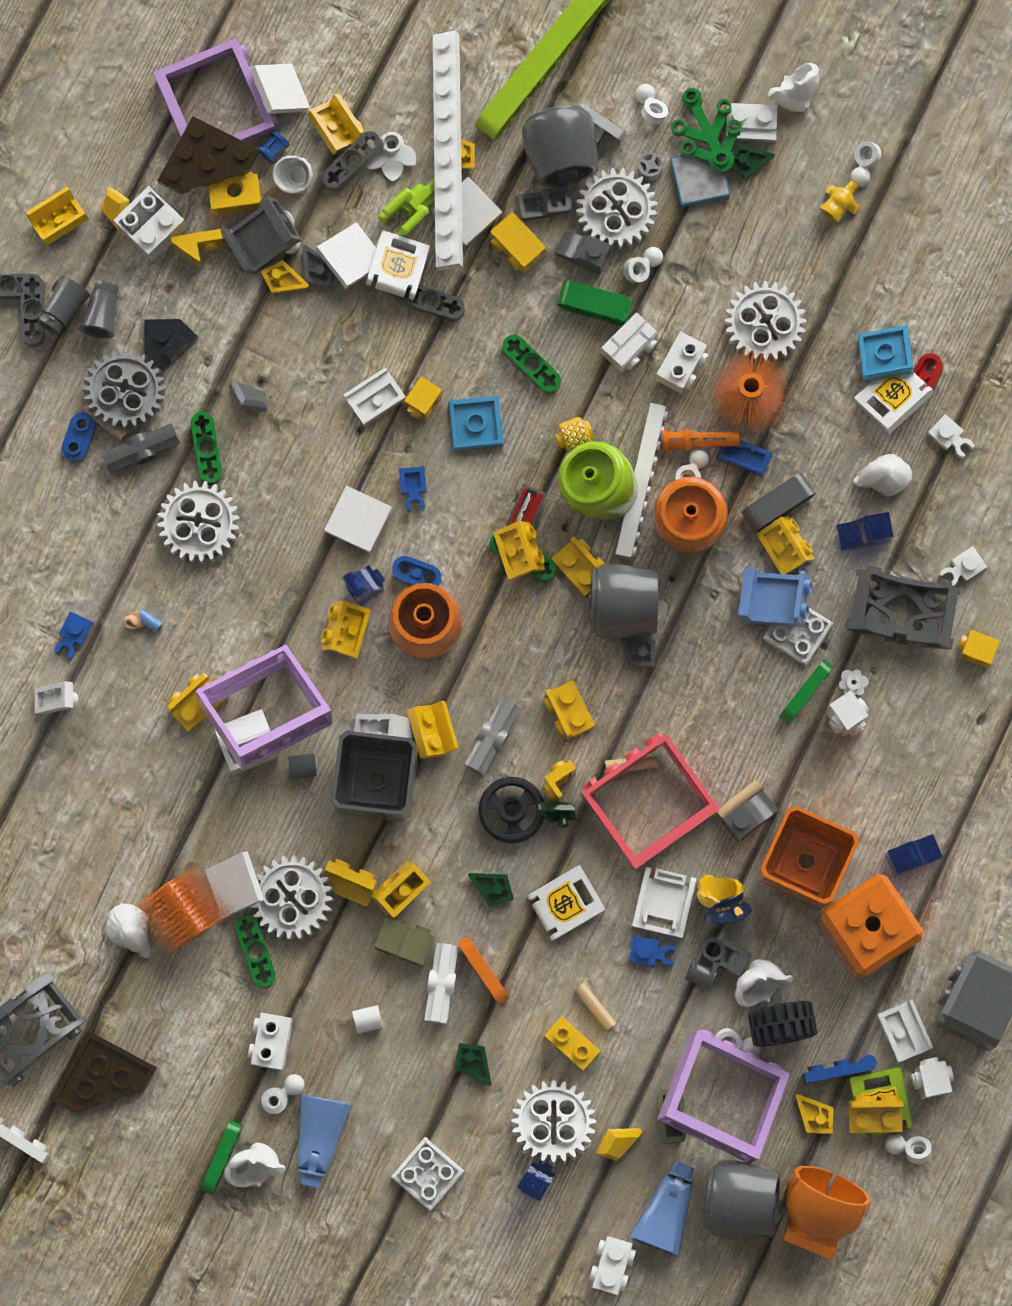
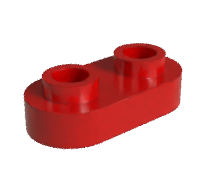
M933 353L923 355L914 368V373L927 384V387L929 386L933 390L944 371L942 360ZM935 366L933 371H928L929 367Z

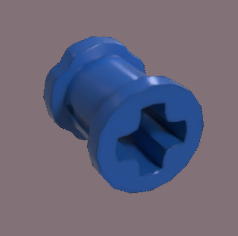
M273 130L268 141L263 146H259L258 149L268 162L274 164L276 162L275 158L284 148L288 149L290 144L281 134Z

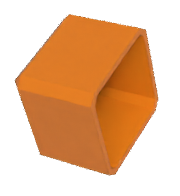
M799 806L788 808L758 871L759 880L761 883L819 910L826 908L833 901L859 844L858 836L855 832ZM808 854L813 858V865L810 868L800 866L799 857L801 855Z
M876 874L823 909L819 914L817 925L851 976L859 980L865 979L922 940L923 929L888 877L881 874ZM869 917L878 919L880 923L879 929L875 932L867 930L865 926V921Z

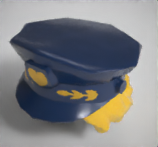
M709 874L703 875L697 884V898L706 908L704 920L707 924L741 922L752 912L750 905L744 899V886L738 880L715 878Z

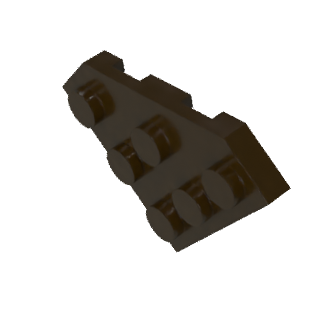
M192 116L157 182L178 194L187 193L197 187H206L222 182L226 178L248 174L260 151L258 148Z
M88 1031L53 1094L51 1101L76 1113L146 1091L157 1067Z

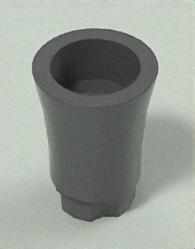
M61 276L52 296L42 310L38 323L49 332L57 335L67 325L80 306L90 297V294L74 280Z
M108 281L94 283L85 316L79 327L82 333L102 339L114 337V320L119 290L116 284Z

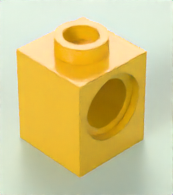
M421 376L404 400L405 407L407 408L406 411L416 419L422 417L427 420L443 396L442 389Z
M970 630L968 636H962L957 649L962 650L959 658L988 669L1000 641Z

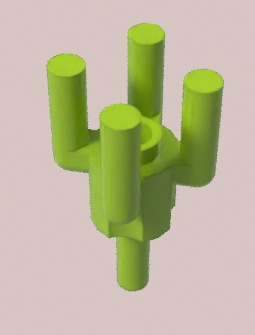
M435 177L426 186L417 183L411 190L408 188L403 189L377 216L378 219L385 223L401 208L402 212L410 219L400 227L396 235L406 238L429 214L428 208L435 202L432 194L435 191Z

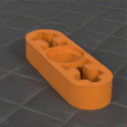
M467 936L459 941L457 945L498 1005L508 1000L510 997L470 938Z

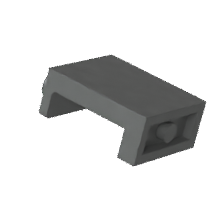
M265 197L259 202L260 208L233 228H225L221 231L224 236L223 242L230 251H233L237 258L236 264L243 272L258 273L302 241L276 198Z

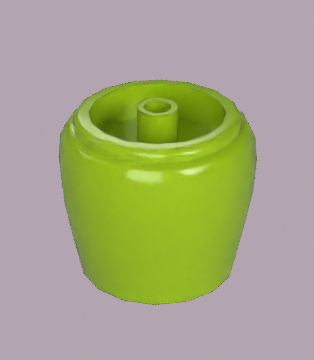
M589 441L576 446L565 456L559 468L558 486L561 496L573 510L589 518L597 520L619 518L631 509L637 498L638 485L631 463L618 448L605 442Z

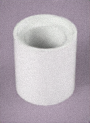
M378 1005L352 1011L358 1034L383 1028Z

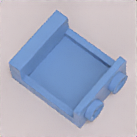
M745 567L738 611L739 618L745 624L803 627L804 619H808L809 605L806 603L807 596L812 593V580H810L805 571H800L799 575L758 573L755 567Z

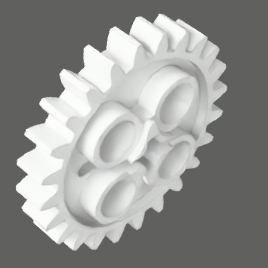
M612 168L611 175L607 176L606 172L602 170L600 179L595 175L592 176L593 184L585 182L587 191H579V195L583 199H578L576 203L577 206L582 207L576 210V215L583 216L578 220V224L586 225L583 229L584 234L592 232L591 236L608 242L611 245V249L614 243H617L619 249H622L623 242L632 247V239L639 243L641 242L640 233L646 236L649 235L647 227H654V221L650 218L657 217V212L651 209L657 208V202L651 201L655 198V192L647 193L650 189V184L641 185L643 182L642 176L635 180L634 171L626 176L624 168L621 169L620 174H616L614 168ZM623 188L626 193L623 196H617L613 193V190ZM604 191L609 194L610 199L603 194ZM596 202H603L606 207L603 210H596L592 205ZM613 204L617 208L621 206V215L618 210L612 211ZM636 207L640 209L641 213L633 216L628 213V209ZM622 216L631 224L630 226L625 224ZM611 221H616L621 227L617 230H612L607 224Z
M764 281L763 288H759L758 284L754 282L753 290L744 286V295L737 292L736 299L738 301L730 300L729 305L733 309H726L725 314L731 318L725 319L724 324L731 327L726 329L725 333L726 335H733L730 338V344L738 343L736 352L742 349L745 350L744 358L753 352L754 362L757 361L756 357L758 359L761 355L763 361L766 357L767 362L768 356H772V359L777 362L778 354L786 358V349L794 352L795 346L793 343H801L802 339L798 335H804L805 329L799 326L806 325L807 320L800 317L805 315V309H797L801 305V300L793 302L795 293L785 294L786 286L781 290H777V282H775L772 288H768L767 281ZM772 301L777 307L773 310H768L764 307L763 303ZM754 303H756L759 306L761 314L753 306ZM744 313H751L755 320L746 322L741 316ZM762 317L765 321L770 320L769 328L765 323L760 324ZM785 322L788 324L789 329L787 331H780L777 329L776 324ZM771 332L778 338L777 341L773 340ZM763 334L767 337L768 341L758 343L755 341L754 336Z
M194 481L193 488H189L184 483V491L182 492L174 488L176 496L167 495L170 503H161L165 513H158V517L164 521L158 523L157 526L160 529H165L159 535L161 538H168L164 542L165 547L173 545L171 553L174 555L180 551L181 560H184L189 555L191 563L195 561L196 557H199L203 564L205 556L214 561V553L216 552L222 557L223 552L221 549L223 547L231 549L228 541L237 540L232 532L240 531L239 526L234 524L240 521V517L232 515L238 511L237 506H230L234 501L233 498L224 499L227 494L226 490L224 489L217 493L218 486L216 484L211 489H208L207 481H204L202 487H199L197 482ZM186 503L195 504V509L192 512L185 513L182 511ZM211 507H218L220 509V513L216 517H209L207 512ZM177 517H183L191 521H177ZM199 517H202L204 523H200L199 527H196L193 521H198ZM210 523H211V524L220 523V524H221V527H214V526L209 525V524H210ZM182 527L191 529L190 534L185 538L178 536V531ZM212 531L216 534L213 541L206 542L202 540L205 532Z
M295 855L292 856L291 862L288 861L287 857L282 856V864L272 860V869L266 866L263 867L266 872L265 876L256 875L261 880L259 886L264 900L251 906V908L259 909L254 917L257 919L263 918L260 926L266 927L269 925L268 933L273 934L277 930V937L282 938L286 932L287 939L292 940L294 933H296L299 939H303V931L311 936L313 935L311 927L314 926L321 929L320 919L328 921L324 913L325 911H333V909L327 906V902L335 901L334 898L328 896V893L332 892L334 888L326 886L331 880L329 877H321L325 872L323 868L315 871L316 862L312 861L307 866L308 859L305 857L298 863V858ZM297 873L299 875L298 883L290 886L288 883L289 876ZM278 880L283 883L288 891L296 894L294 896L295 899L308 911L307 915H304L295 903L289 901L290 897L277 885ZM278 890L280 898L276 903L271 904L269 896L271 892ZM309 892H314L316 895L314 903L306 905L305 896ZM295 909L297 913L296 919L288 923L286 914L289 910Z
M553 1080L551 1087H547L543 1081L540 1090L533 1085L532 1094L526 1091L523 1092L525 1101L517 1100V1106L520 1109H513V1115L517 1118L511 1119V1125L517 1128L512 1130L513 1136H520L516 1140L517 1146L525 1144L523 1147L524 1154L532 1151L531 1160L536 1159L539 1155L541 1156V1164H544L547 1158L551 1159L552 1166H555L556 1159L560 1158L564 1165L566 1164L567 1156L573 1161L576 1160V1151L584 1154L585 1149L582 1144L586 1146L591 1145V1140L588 1137L595 1136V1130L591 1129V1127L596 1126V1120L590 1118L595 1116V1110H587L591 1106V1101L583 1102L585 1093L581 1092L576 1095V1086L567 1090L566 1082H563L561 1087H557L555 1080ZM552 1101L556 1102L557 1124L555 1145L551 1144ZM537 1106H544L548 1111L545 1114H537L534 1109ZM564 1106H570L574 1111L566 1115L561 1113L560 1109ZM544 1131L548 1136L543 1140H539L534 1137V1133ZM564 1131H569L574 1137L570 1140H564L560 1137V1134Z

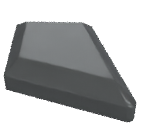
M303 245L305 281L309 284L330 288L334 273L316 251Z
M230 382L229 388L240 409L246 410L249 414H256V411L266 412L267 401L264 391L238 382Z
M643 636L621 639L629 666L655 667L656 641Z

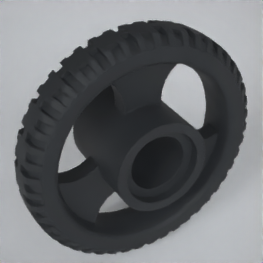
M505 777L498 779L490 784L481 796L478 808L480 822L485 831L500 842L514 844L526 841L534 836L542 826L544 816L537 810V804L544 802V799L535 785L523 778ZM507 786H517L524 789L521 797L507 796L502 800L496 795V791ZM509 804H515L519 807V813L516 816H508L504 811L505 807ZM536 805V817L532 825L525 831L522 830L519 822L524 817L525 807ZM487 810H499L501 819L508 824L505 833L497 830L491 824Z

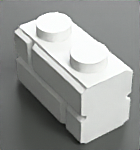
M635 313L601 348V354L621 373H624L626 369L631 371L640 362L638 357L644 351L647 353L651 352L657 345L658 332L638 313Z

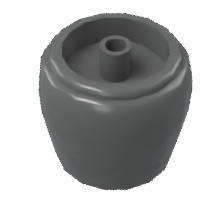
M571 104L559 105L541 110L531 115L525 121V125L522 127L523 145L540 185L545 187L570 185L583 181L598 171L595 126L591 114L584 110V108Z
M603 564L598 566L596 570H593L591 594H589L591 632L596 633L597 637L603 639H626L657 633L658 571L624 564Z
M734 1160L719 1161L717 1165H713L710 1170L706 1193V1229L710 1230L714 1236L728 1239L773 1237L779 1208L780 1173Z

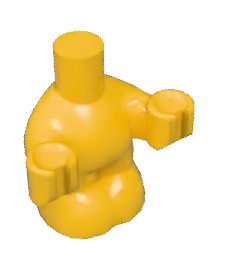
M850 180L845 188L830 185L825 191L830 198L821 205L819 210L837 224L847 210L855 216L861 209L855 203L852 195L858 188L857 184Z

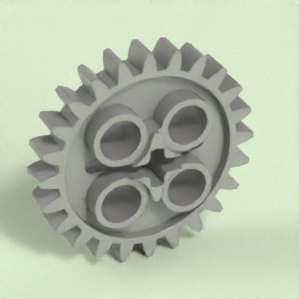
M122 350L121 356H117L116 352L112 351L111 359L105 354L102 355L103 363L95 360L94 366L96 370L89 368L88 374L90 377H84V383L88 385L83 387V393L88 394L84 397V402L91 403L88 406V411H96L94 415L95 420L103 417L104 426L112 422L114 430L118 424H122L123 431H126L127 424H131L135 430L136 422L138 421L145 426V418L148 417L153 420V411L160 412V405L158 403H164V397L161 394L165 393V387L160 386L164 384V377H158L160 369L152 370L154 361L145 363L144 354L137 359L136 351H133L130 356L126 355L125 350ZM118 372L122 376L118 379H112L109 377V374ZM137 378H142L146 383L144 385H136L133 381ZM123 387L128 388L125 393L120 392L123 390ZM106 395H112L115 400L105 402L102 398ZM136 401L140 405L137 408H130L127 406V403Z

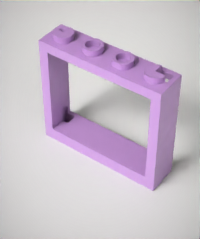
M236 38L153 72L180 137L184 133L187 124L168 80L233 53L264 123L232 136L252 144L271 136L273 130L276 131L274 126L278 124L275 114L267 113L250 72V69L254 66H248L246 59L249 58L248 52L244 44L239 46Z
M287 645L271 650L268 654L256 660H251L241 668L229 671L223 677L211 683H206L205 686L196 690L199 706L242 771L333 724L331 709ZM286 668L313 707V710L239 747L212 704Z
M697 1030L689 1034L657 1120L747 1163H752L760 1158L790 1074L783 1071V1067L776 1063H766L760 1060V1056L753 1052H743L737 1049V1045L730 1041H720L714 1038V1034L707 1030ZM700 1046L774 1080L751 1145L677 1110Z

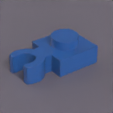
M424 466L399 469L402 496L409 495V498L406 500L407 511L411 512V504L413 502L420 503L421 511H424L425 501L420 496L422 493H427Z
M70 611L59 632V635L64 637V640L56 645L55 653L59 655L61 649L67 647L69 648L67 659L72 660L75 656V644L84 645L94 623Z
M633 936L629 963L654 967L655 961L660 960L662 964L672 966L674 961L666 960L664 954L667 951L675 952L676 948L665 946L661 949L658 948L659 940Z

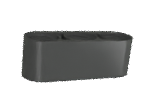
M801 472L747 506L741 514L756 534L778 518L784 517L815 496L816 492Z

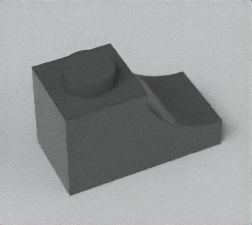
M565 230L555 250V255L600 275L611 254V245L590 235L581 236Z
M762 790L724 818L722 824L739 843L777 813L778 809Z

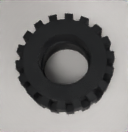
M794 1001L752 1010L747 1014L752 1042L757 1047L796 1042L812 1038L818 1034L812 1002Z

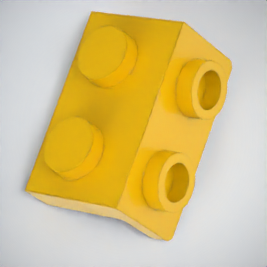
M339 93L334 94L329 102L310 109L307 113L308 118L333 155L348 149L364 134L361 123L356 120L347 102L342 99Z
M65 187L26 212L27 218L46 246L89 220L68 187Z
M563 760L559 761L550 768V774L544 777L545 785L543 786V791L551 802L554 800L556 802H563V794L558 787L576 775V767L571 760L566 763Z
M336 859L335 863L328 861L324 877H329L331 880L326 886L334 888L332 893L367 907L371 901L369 896L378 885L377 881L373 879L374 875L360 869L359 873L349 869L350 864Z

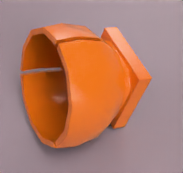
M799 1166L788 1179L784 1200L789 1218L786 1223L783 1240L833 1260L837 1251L838 1241L852 1234L861 1226L868 1215L871 1200L868 1193L861 1187L837 1173L828 1195H825L833 1172L814 1166Z

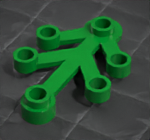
M695 88L685 90L682 94L683 105L686 109L693 111L701 130L688 127L683 120L678 119L671 124L672 133L677 137L685 136L707 143L711 151L697 148L693 141L687 140L681 145L682 154L687 158L695 157L710 162L711 168L716 172L725 173L729 171L735 161L734 155L731 152L737 136L742 133L740 121L731 120L727 123L728 135L722 147L719 144L718 137L727 116L732 112L731 102L728 99L718 101V112L711 127L701 106L703 99L700 91ZM689 95H696L693 100L687 99ZM722 105L729 106L727 110L720 109ZM681 125L683 129L676 131L675 127ZM734 125L739 127L736 131L730 130ZM687 146L693 147V150L690 152H686L684 149ZM719 157L726 158L724 162L717 161Z

